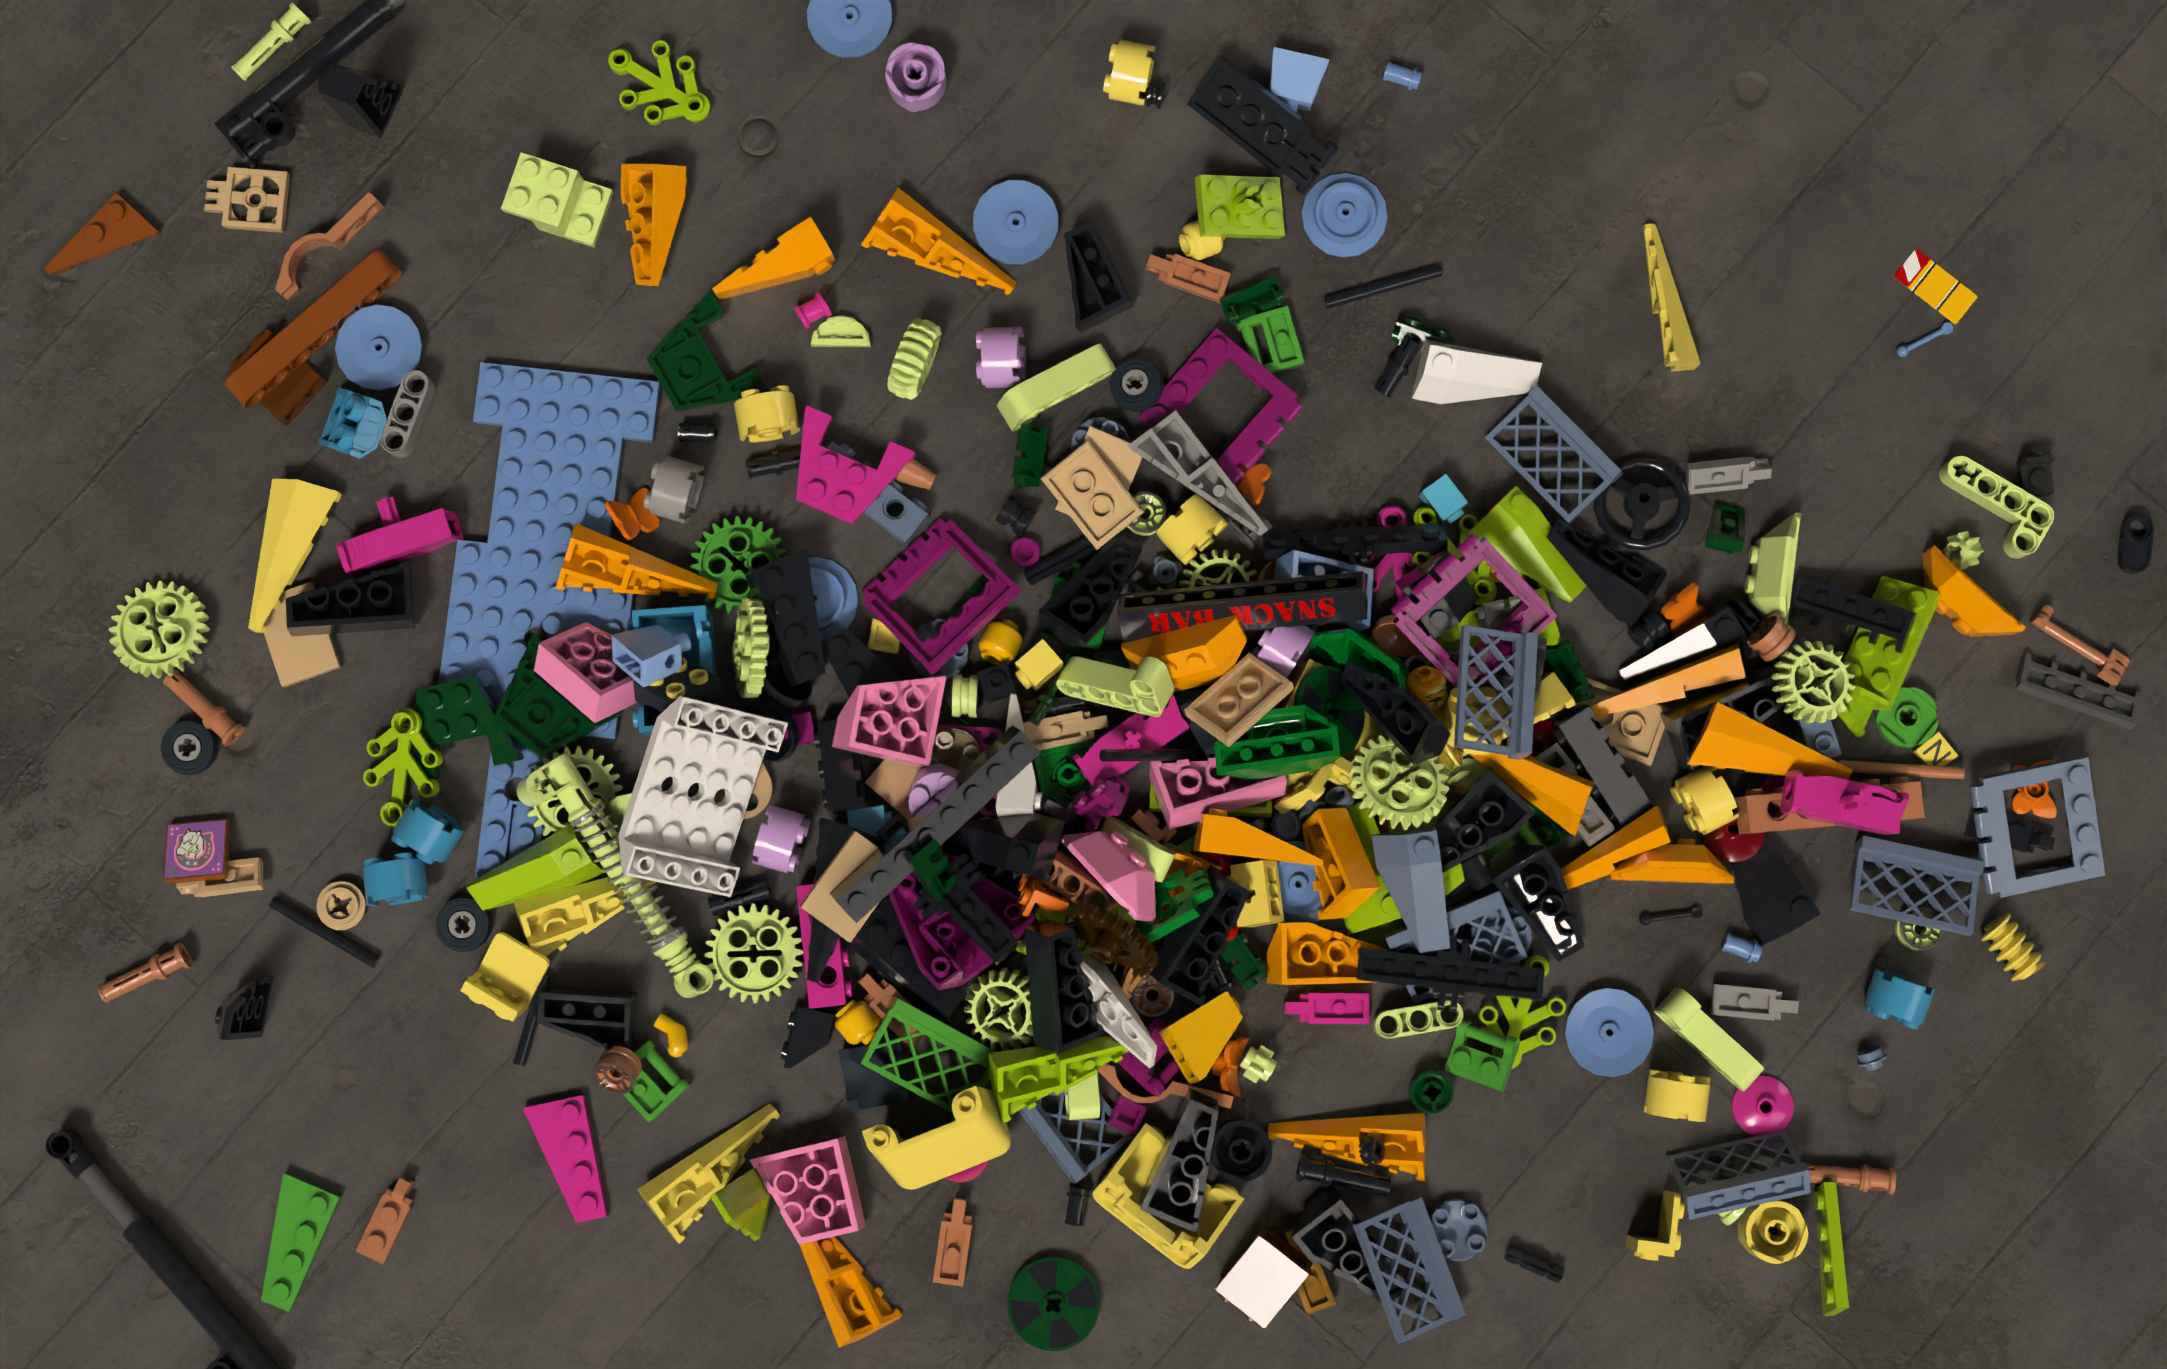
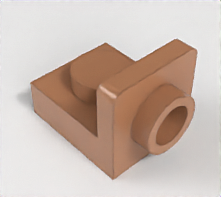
M1139 809L1130 818L1146 836L1156 842L1161 840L1166 844L1177 833L1175 828L1169 830L1167 825L1160 830L1157 827L1160 821L1149 810L1143 813Z

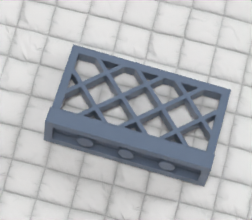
M1537 385L1485 437L1569 524L1609 485L1623 475L1617 465ZM1528 405L1537 413V425H1519L1520 413ZM1516 418L1515 425H1509ZM1541 418H1542L1549 426H1541ZM1502 430H1515V447H1502L1494 438ZM1519 430H1537L1536 447H1519ZM1541 430H1554L1558 434V447H1540ZM1562 439H1563L1570 447H1562ZM1507 451H1515V459ZM1519 451H1536V468H1523L1518 463ZM1540 451H1558V467L1540 468ZM1562 451H1575L1579 455V468H1561ZM1583 460H1584L1591 468H1583ZM1528 472H1536V481ZM1540 472H1557V489H1543L1539 485ZM1561 472L1579 473V489H1561ZM1583 473H1597L1604 480L1595 490L1582 489ZM1549 494H1557V502ZM1561 494H1579L1578 506L1570 514L1560 506ZM1582 494H1590L1582 501Z
M1469 625L1461 627L1454 747L1508 755L1509 759L1521 760L1532 754L1537 633L1525 632L1524 634H1517ZM1470 635L1479 636L1487 647L1476 654L1469 645ZM1500 640L1512 642V654L1507 659L1495 646ZM1488 650L1500 662L1492 671L1480 659V656ZM1473 662L1485 675L1476 684L1468 675V666ZM1502 667L1511 676L1510 685L1505 689L1493 675ZM1487 679L1499 693L1490 701L1487 700L1478 688ZM1471 692L1474 693L1483 705L1474 714L1466 705V696ZM1500 697L1509 706V714L1503 719L1492 706ZM1484 710H1487L1497 723L1488 731L1476 718ZM1470 722L1481 734V737L1476 741L1464 740V727ZM1499 727L1507 735V747L1497 745L1490 736Z
M1864 835L1854 844L1853 856H1855L1849 910L1966 936L1973 934L1979 876L1983 873L1984 861ZM1864 860L1874 862L1882 873L1870 880L1863 870ZM1896 867L1904 869L1911 877V880L1902 886L1899 885L1890 873ZM1926 874L1934 875L1942 886L1931 893L1920 878ZM1883 876L1895 889L1885 897L1873 884ZM1956 880L1969 883L1968 895L1963 899L1951 887V884ZM1912 883H1915L1925 896L1915 904L1903 890ZM1866 887L1869 888L1878 900L1872 906L1859 903L1860 891ZM1943 889L1946 890L1955 902L1954 905L1946 910L1941 907L1934 897ZM1898 893L1908 909L1903 912L1894 911L1887 900ZM1928 900L1939 915L1933 919L1925 918L1917 907ZM1958 906L1966 916L1965 926L1954 924L1947 913Z
M1498 888L1446 908L1448 930L1454 928L1452 935H1449V939L1450 937L1457 938L1455 936L1460 925L1469 923L1478 927L1472 943H1469L1470 948L1467 960H1470L1474 949L1490 955L1488 963H1492L1494 957L1500 959V961L1495 963L1510 965L1527 958V954ZM1499 909L1505 919L1500 932L1484 925L1488 914ZM1482 917L1480 923H1477V922H1475V921H1472V920H1475V919H1477V918ZM1406 926L1384 934L1391 952H1398L1407 947L1417 949ZM1507 926L1509 928L1511 936L1504 934ZM1482 929L1498 935L1492 952L1476 946ZM1502 937L1513 941L1519 953L1507 958L1496 954ZM1457 938V942L1461 944L1462 939ZM1434 951L1420 953V955L1427 953L1436 957V952ZM1406 986L1414 1004L1432 997L1433 989L1431 988L1416 995L1413 986Z
M1064 1091L1058 1095L1054 1093L1049 1094L1060 1097L1057 1114L1045 1113L1041 1107L1042 1098L1036 1101V1107L1030 1110L1026 1107L1019 1110V1113L1072 1183H1077L1087 1173L1133 1138L1132 1135L1118 1129L1123 1138L1115 1144L1102 1143L1104 1125H1108L1106 1124L1107 1121H1104L1105 1113L1109 1117L1112 1109L1100 1093V1120H1073L1078 1121L1076 1139L1064 1138L1060 1133L1061 1119L1068 1120L1066 1115H1062ZM1049 1117L1057 1118L1056 1126ZM1082 1122L1099 1124L1097 1142L1080 1140ZM1068 1142L1075 1143V1150L1072 1149ZM1080 1144L1097 1146L1095 1159L1087 1166L1078 1157ZM1101 1147L1109 1148L1100 1155Z
M1786 1130L1666 1156V1164L1684 1200L1685 1212L1689 1220L1811 1193L1809 1168L1806 1162H1801ZM1779 1142L1783 1144L1780 1151L1768 1148L1770 1144ZM1742 1150L1754 1152L1750 1158L1737 1154ZM1761 1155L1773 1158L1770 1165L1757 1160ZM1715 1156L1723 1158L1720 1164L1707 1160ZM1731 1161L1744 1165L1740 1171L1727 1168ZM1781 1161L1791 1164L1777 1168ZM1689 1163L1694 1166L1690 1171L1678 1168L1676 1165ZM1701 1168L1713 1172L1709 1178L1697 1173ZM1751 1168L1761 1171L1747 1174ZM1721 1175L1729 1177V1179L1717 1181ZM1690 1182L1700 1184L1698 1186L1686 1188Z
M1422 1197L1404 1200L1396 1204L1397 1206L1353 1225L1397 1344L1404 1343L1450 1320H1457L1466 1316ZM1400 1213L1403 1221L1401 1233L1390 1228L1393 1215ZM1370 1225L1381 1229L1376 1244L1369 1241L1365 1228ZM1387 1233L1398 1238L1394 1253L1383 1248ZM1405 1242L1410 1244L1415 1254L1412 1263L1401 1257ZM1380 1254L1392 1259L1387 1274L1379 1268L1378 1260ZM1398 1263L1410 1268L1405 1283L1394 1278ZM1416 1272L1422 1274L1426 1282L1423 1292L1412 1287ZM1392 1283L1403 1288L1399 1303L1392 1301L1390 1298L1389 1290ZM1409 1293L1421 1298L1416 1312L1405 1307ZM1427 1301L1434 1304L1438 1314V1318L1432 1321L1423 1317ZM1403 1313L1414 1318L1411 1330L1406 1333L1403 1332L1400 1324Z

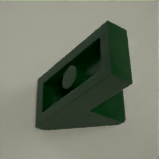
M1715 501L1705 547L1730 554L1735 551L1741 553L1745 544V509Z

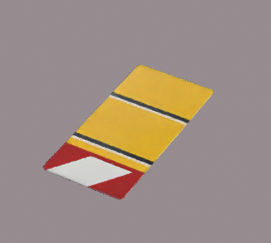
M1918 249L1913 251L1894 275L1899 282L1953 324L1959 322L1977 299L1975 293Z

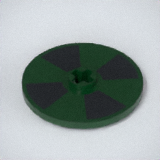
M1332 666L1317 667L1309 671L1300 681L1295 694L1294 706L1306 705L1328 721L1337 725L1341 756H1344L1356 747L1361 738L1364 727V709L1339 682L1343 673L1342 670Z
M1045 1257L1029 1263L1017 1274L1008 1293L1007 1309L1013 1328L1025 1342L1041 1350L1061 1351L1074 1347L1090 1334L1098 1319L1100 1298L1093 1278L1081 1265L1063 1257ZM1051 1296L1053 1299L1059 1297L1061 1299L1059 1303L1061 1309L1059 1311L1055 1309L1047 1310V1297Z

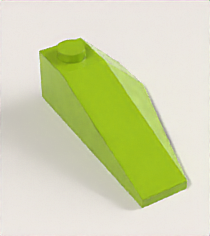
M1362 802L1352 805L1348 813L1380 888L1348 918H1343L1348 935L1402 918L1376 867L1371 835L1380 834L1374 817H1368L1371 809L1369 807L1359 808Z
M568 825L466 885V888L482 911L512 904L516 900L586 883L602 874L600 871L603 867L599 862H594L596 857L592 852H587L589 847L586 842H581L582 836L580 833L574 832L576 827Z
M753 1168L711 1195L710 1198L728 1225L736 1230L741 1229L745 1236L749 1235L753 1241H757L764 1235L772 1195L765 1188L764 1181L757 1169Z

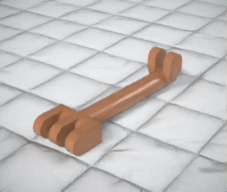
M2043 605L2030 623L2099 665L2101 668L2096 676L2111 685H2118L2121 680L2120 677L2123 676L2125 668L2130 662L2129 658L2115 649L2106 656L2049 621L2054 610L2048 605Z

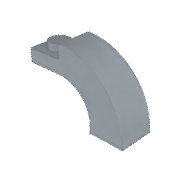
M1558 743L1536 756L1538 758L1537 761L1578 776L1575 765ZM1591 796L1577 831L1588 846L1614 831L1613 824Z

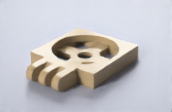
M228 167L226 181H207L206 187L217 189L218 193L206 192L205 199L217 201V203L204 204V211L223 213L222 226L224 228L284 233L290 174L286 171ZM251 177L250 188L245 192L235 191L236 187L243 180ZM264 177L270 178L278 185L279 195L266 194L263 191ZM254 194L261 196V202L257 205H253L250 202V198ZM232 204L245 205L248 208L246 221H240L236 217ZM265 207H277V215L268 223L260 222L262 209Z

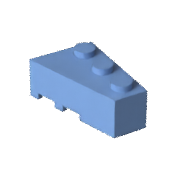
M1292 550L1276 559L1275 579L1363 571L1368 599L1367 619L1356 622H1333L1331 624L1340 629L1351 628L1360 632L1370 627L1374 569L1358 565H1348L1346 562L1297 550Z

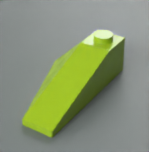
M1517 486L1466 535L1468 538L1473 533L1478 540L1484 536L1520 576L1525 574L1537 581L1538 585L1569 603L1587 587L1546 537L1552 527L1540 509Z

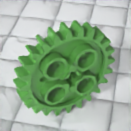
M736 516L734 525H731L724 518V527L721 529L713 523L712 527L715 533L711 535L704 531L703 535L707 541L705 543L696 541L695 543L701 549V552L691 553V556L698 560V563L691 565L690 569L698 571L699 576L718 583L714 598H708L707 594L705 601L710 603L717 599L715 603L717 610H720L726 604L728 614H731L735 607H738L740 611V603H742L743 599H754L749 585L745 593H734L733 586L735 582L741 579L746 580L745 574L739 569L735 571L736 566L720 552V548H726L738 561H744V565L749 571L754 569V563L758 558H767L769 563L781 559V557L788 553L786 549H777L783 542L781 538L771 540L775 533L772 528L763 532L765 524L762 521L756 527H753V519L751 517L747 519L745 524H742L740 517ZM739 537L745 538L747 541L745 549L739 552L733 551L732 542ZM719 559L726 562L725 570L720 574L712 573L711 565L713 562Z

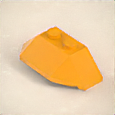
M1935 545L1922 553L1924 588L1940 593L1941 598L1935 611L1941 615L1946 614L1953 621L1952 625L1958 632L1963 635L1968 634L1970 637L2014 635L2026 628Z
M1232 615L1121 644V648L1132 670L1137 671L1143 658L1147 656L1162 661L1168 668L1174 685V692L1214 683L1235 665L1247 642V637L1237 615Z
M1676 839V844H1665L1619 861L1615 865V870L1606 876V880L1734 883V876L1704 845H1695V839Z

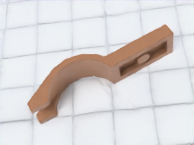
M368 192L326 234L314 233L305 235L294 242L284 256L275 290L289 301L300 291L297 284V268L301 259L310 250L320 246H333L341 250L384 206Z
M1106 1063L1097 1068V1071L1124 1097L1136 1103H1154L1165 1099L1169 1094L1185 1097L1189 1088L1217 1099L1218 1106L1230 1109L1232 1106L1233 1095L1174 1080L1170 1081L1159 1097L1134 1094L1120 1083L1116 1076L1115 1065Z

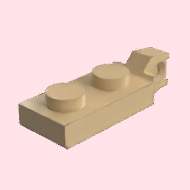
M1078 711L1044 718L1039 726L1033 725L1030 721L1023 723L1026 737L1039 751L1095 739L1094 732L1109 729L1107 715L1091 718L1090 711Z
M255 857L228 861V879L176 883V888L181 894H193L194 897H209L263 890V860Z

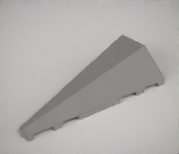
M1176 410L1128 445L1132 451L1259 536L1268 531L1265 524Z

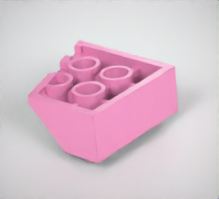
M584 622L539 643L534 671L594 723L638 703L635 701L633 681L635 680L613 662L611 634Z
M946 676L858 685L837 718L832 747L910 766H930Z
M846 1136L749 1160L764 1181V1186L768 1193L773 1196L781 1210V1215L799 1245L859 1231L866 1227Z

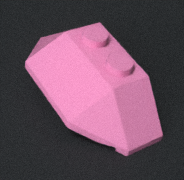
M1094 831L1064 835L1061 838V841L1108 893L1125 908L1134 920L1153 922L1156 918L1154 872L1146 865L1147 860L1145 857L1133 851L1127 845L1128 840L1125 836L1116 831L1113 833Z

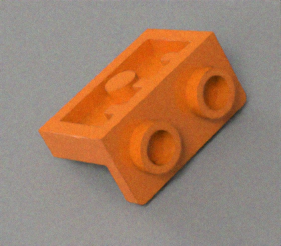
M1022 875L1017 890L1020 891L1018 903L1021 904L1023 916H1029L1035 902L1045 911L1065 913L1069 905L1068 898L1037 878Z

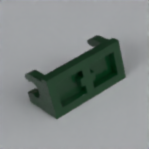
M934 838L912 857L909 863L918 881L939 903L943 899L942 896L956 884L957 876H951L946 882L940 881V874L945 872L950 864L948 863V857L944 856L940 848L941 845Z

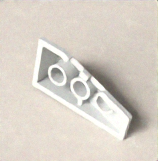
M1425 339L1411 398L1437 404H1447L1526 394L1537 385L1542 362Z
M1010 694L1006 731L1013 725L1025 735L1017 695ZM1032 762L997 793L996 812L998 818L1035 814L1036 811H1041L1043 795L1038 793Z
M1081 954L1083 962L1080 966L1083 975H1086L1089 980L1090 986L1087 989L1090 999L1095 1002L1098 1013L1095 1014L1098 1024H1101L1106 1032L1150 1069L1154 1066L1157 1045L1106 965L1102 966V963H1099L1096 959H1091V955Z

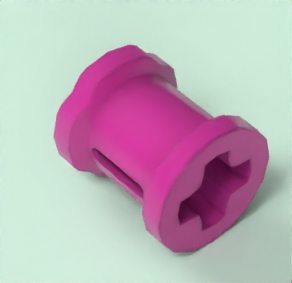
M820 292L815 293V298L805 304L793 306L806 330L810 328V324L824 316H832Z

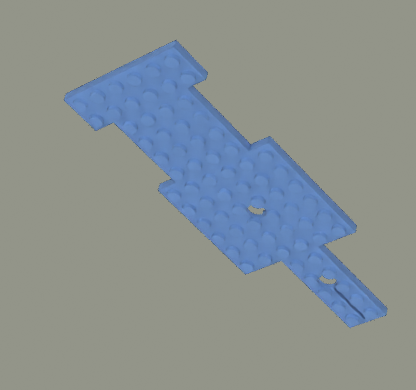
M480 363L473 422L502 426L488 542L457 541L439 684L477 676L494 706L498 709L506 689L517 670L518 663L527 648L525 636L529 630L542 628L547 633L548 639L584 622L611 635L628 631L627 620L632 618L635 594L613 593V589L594 588L592 592L583 591V587L567 586L565 590L555 589L575 523L612 538L614 520L605 508L604 503L610 500L616 501L624 440L654 443L661 388L660 382ZM539 674L535 675L549 688H551L555 693H557L561 698H563L567 703H569L573 708H575L578 712L582 713L569 700H567L562 694H560L554 687H552L547 681H545ZM619 717L585 736L617 740ZM509 733L508 735L515 747L521 750L524 759L494 766L492 755L490 754L475 877H481L505 863L506 859L508 861L541 842L544 836L542 834L545 827L544 824L536 828L533 826L534 821L538 818L537 815L528 817L526 814L533 807L524 805L521 801H512L506 794V785L511 779L517 777L523 779L535 771L532 767L533 764L542 767L544 763ZM551 754V755L547 756L546 758H548L549 760H551V759L553 758V756H552V754Z

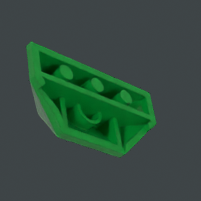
M1351 628L1319 632L1312 636L1309 651L1328 666L1344 671L1348 660L1353 658L1409 692L1406 665L1403 664V661L1397 655L1389 654L1381 648L1373 637L1365 636L1360 631Z
M1306 705L1270 710L1229 747L1219 740L1214 743L1217 774L1246 779H1261L1316 771L1341 757L1337 725L1328 721Z

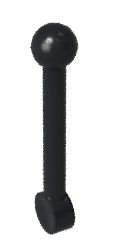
M1695 906L1689 911L1654 916L1642 914L1639 922L1641 925L1647 926L1650 922L1690 916L1698 919L1702 916L1703 911L1700 907Z

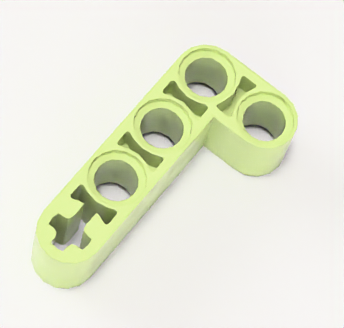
M1096 344L1014 386L1003 395L997 404V408L1011 431H1017V429H1020L1021 424L1032 422L1038 413L1109 377L1116 370V367L1102 344Z
M1954 457L1940 468L1939 477L1942 483L2013 524L2003 542V549L2009 557L2020 559L2034 553L2038 549L2054 520V511L2051 506L1968 457ZM1955 466H1957V467L1959 468V470H1958V474L1960 475L1959 477H1956V476H1955V473H1956V470L1954 469ZM1979 480L1987 483L1989 489L1987 494L1979 490ZM2006 495L2013 498L2015 502L2014 509L2006 506L2004 502ZM2032 511L2039 513L2041 517L2040 525L2032 521ZM2017 536L2025 540V551L2018 548L2016 544Z
M1073 656L1067 662L1056 682L1058 689L1068 696L1152 717H1158L1162 714L1174 692V685L1166 665L1159 659L1149 656L1143 658L1137 671Z
M1674 988L1654 1010L1655 1014L1727 1080L1744 1092L1760 1075L1764 1067L1700 1009L1702 1006L1689 993L1681 988Z

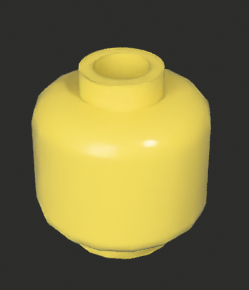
M1196 220L1183 227L1182 234L1179 236V244L1187 257L1200 261L1220 253L1223 248V240L1226 237H1200L1199 221Z

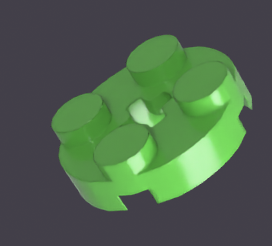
M1902 687L1891 711L1876 710L1873 721L1880 735L1888 743L1897 747L1910 748L1924 744L1934 735L1938 727L1937 707L1934 700L1925 691L1914 687ZM1910 710L1913 713L1911 715L1913 723L1903 724L1900 721V712Z

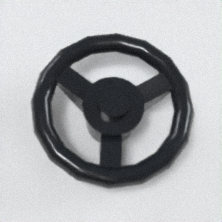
M1634 457L1618 462L1616 465L1622 471V474L1637 468L1651 469L1664 475L1672 485L1658 488L1649 483L1636 485L1620 477L1594 500L1593 509L1599 527L1610 540L1627 549L1648 551L1665 546L1681 533L1689 518L1690 496L1685 481L1672 466L1656 458ZM1602 478L1597 487L1604 481ZM1610 487L1625 497L1623 501L1625 513L1633 519L1630 537L1618 531L1609 520L1605 506L1607 492ZM1678 498L1677 515L1671 526L1660 535L1642 539L1646 521L1656 516L1660 503Z

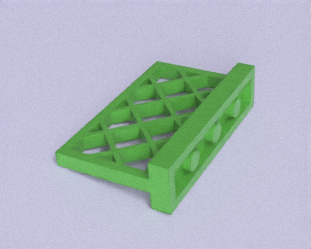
M892 997L887 1006L889 1009L859 1063L953 1114L950 1094L973 1086L986 1088L990 1080L989 1053H995V1051L899 998ZM893 1017L903 1023L906 1035L889 1040L886 1028ZM908 1026L912 1027L913 1029L917 1030L918 1032H915V1033H911V1034H910V1030H909V1027H908ZM924 1034L930 1038L933 1050L916 1055L912 1038ZM884 1035L885 1042L879 1043ZM908 1040L912 1056L895 1061L891 1044ZM935 1041L945 1046L937 1048ZM887 1046L891 1063L877 1066L869 1061L875 1049ZM948 1049L954 1050L959 1064L943 1069L938 1052ZM934 1054L939 1071L922 1076L918 1059ZM962 1055L971 1061L963 1062ZM913 1061L918 1077L907 1081L901 1079L897 1065ZM977 1063L987 1068L981 1080L969 1083L965 1067ZM893 1067L894 1074L884 1069ZM961 1069L965 1085L949 1090L944 1073ZM940 1075L944 1092L935 1095L927 1093L924 1080ZM916 1082H919V1083H920V1086H921V1089H919L918 1087H916V1086H914V1085H912V1084H913V1083H916ZM946 1096L948 1104L938 1098Z

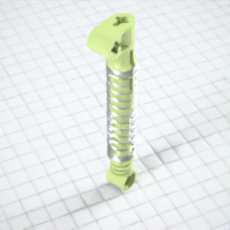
M566 752L523 778L517 786V796L523 804L535 807L557 795L569 814L567 820L572 825L571 827L577 826L574 832L580 831L583 836L581 842H587L589 845L587 852L595 854L594 862H600L603 867L600 872H606L609 876L607 883H613L614 886L619 883L613 893L624 891L626 895L621 898L620 903L631 901L632 905L627 909L626 913L637 911L639 915L633 920V923H645L639 933L650 932L652 934L646 943H653L650 946L651 952L662 960L666 959L667 961L664 964L671 966L669 972H675L673 978L676 991L685 998H693L708 992L713 985L712 971L706 965L701 964L699 960H694L696 955L695 953L690 954L692 951L691 947L686 948L688 942L684 927L674 928L670 925L677 916L669 919L665 917L664 913L670 909V906L660 909L657 904L664 896L654 899L651 895L657 889V886L647 889L644 883L648 880L622 874L619 834L616 831L618 825H612L609 820L612 815H606L603 811L606 805H604L600 798H595ZM547 779L549 785L537 792L533 790L532 787ZM690 974L697 977V988L691 985Z

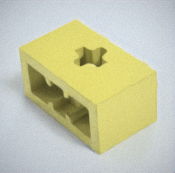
M1042 639L1015 662L1016 669L1018 670L1015 672L1016 678L1027 690L1032 686L1037 691L1063 668V661Z
M1259 860L1230 865V876L1250 891L1237 921V926L1256 927L1284 922L1277 861Z

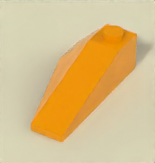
M809 217L785 232L777 239L779 245L776 248L767 251L762 250L755 255L756 258L753 260L751 267L742 266L713 287L712 290L718 300L811 277L815 273L821 275L827 272L832 267L831 263L835 261V258L813 219Z
M1310 922L1278 923L1267 950V983L1278 985L1377 983L1356 980L1359 948L1382 951L1391 950L1345 936L1342 933L1319 927V925Z

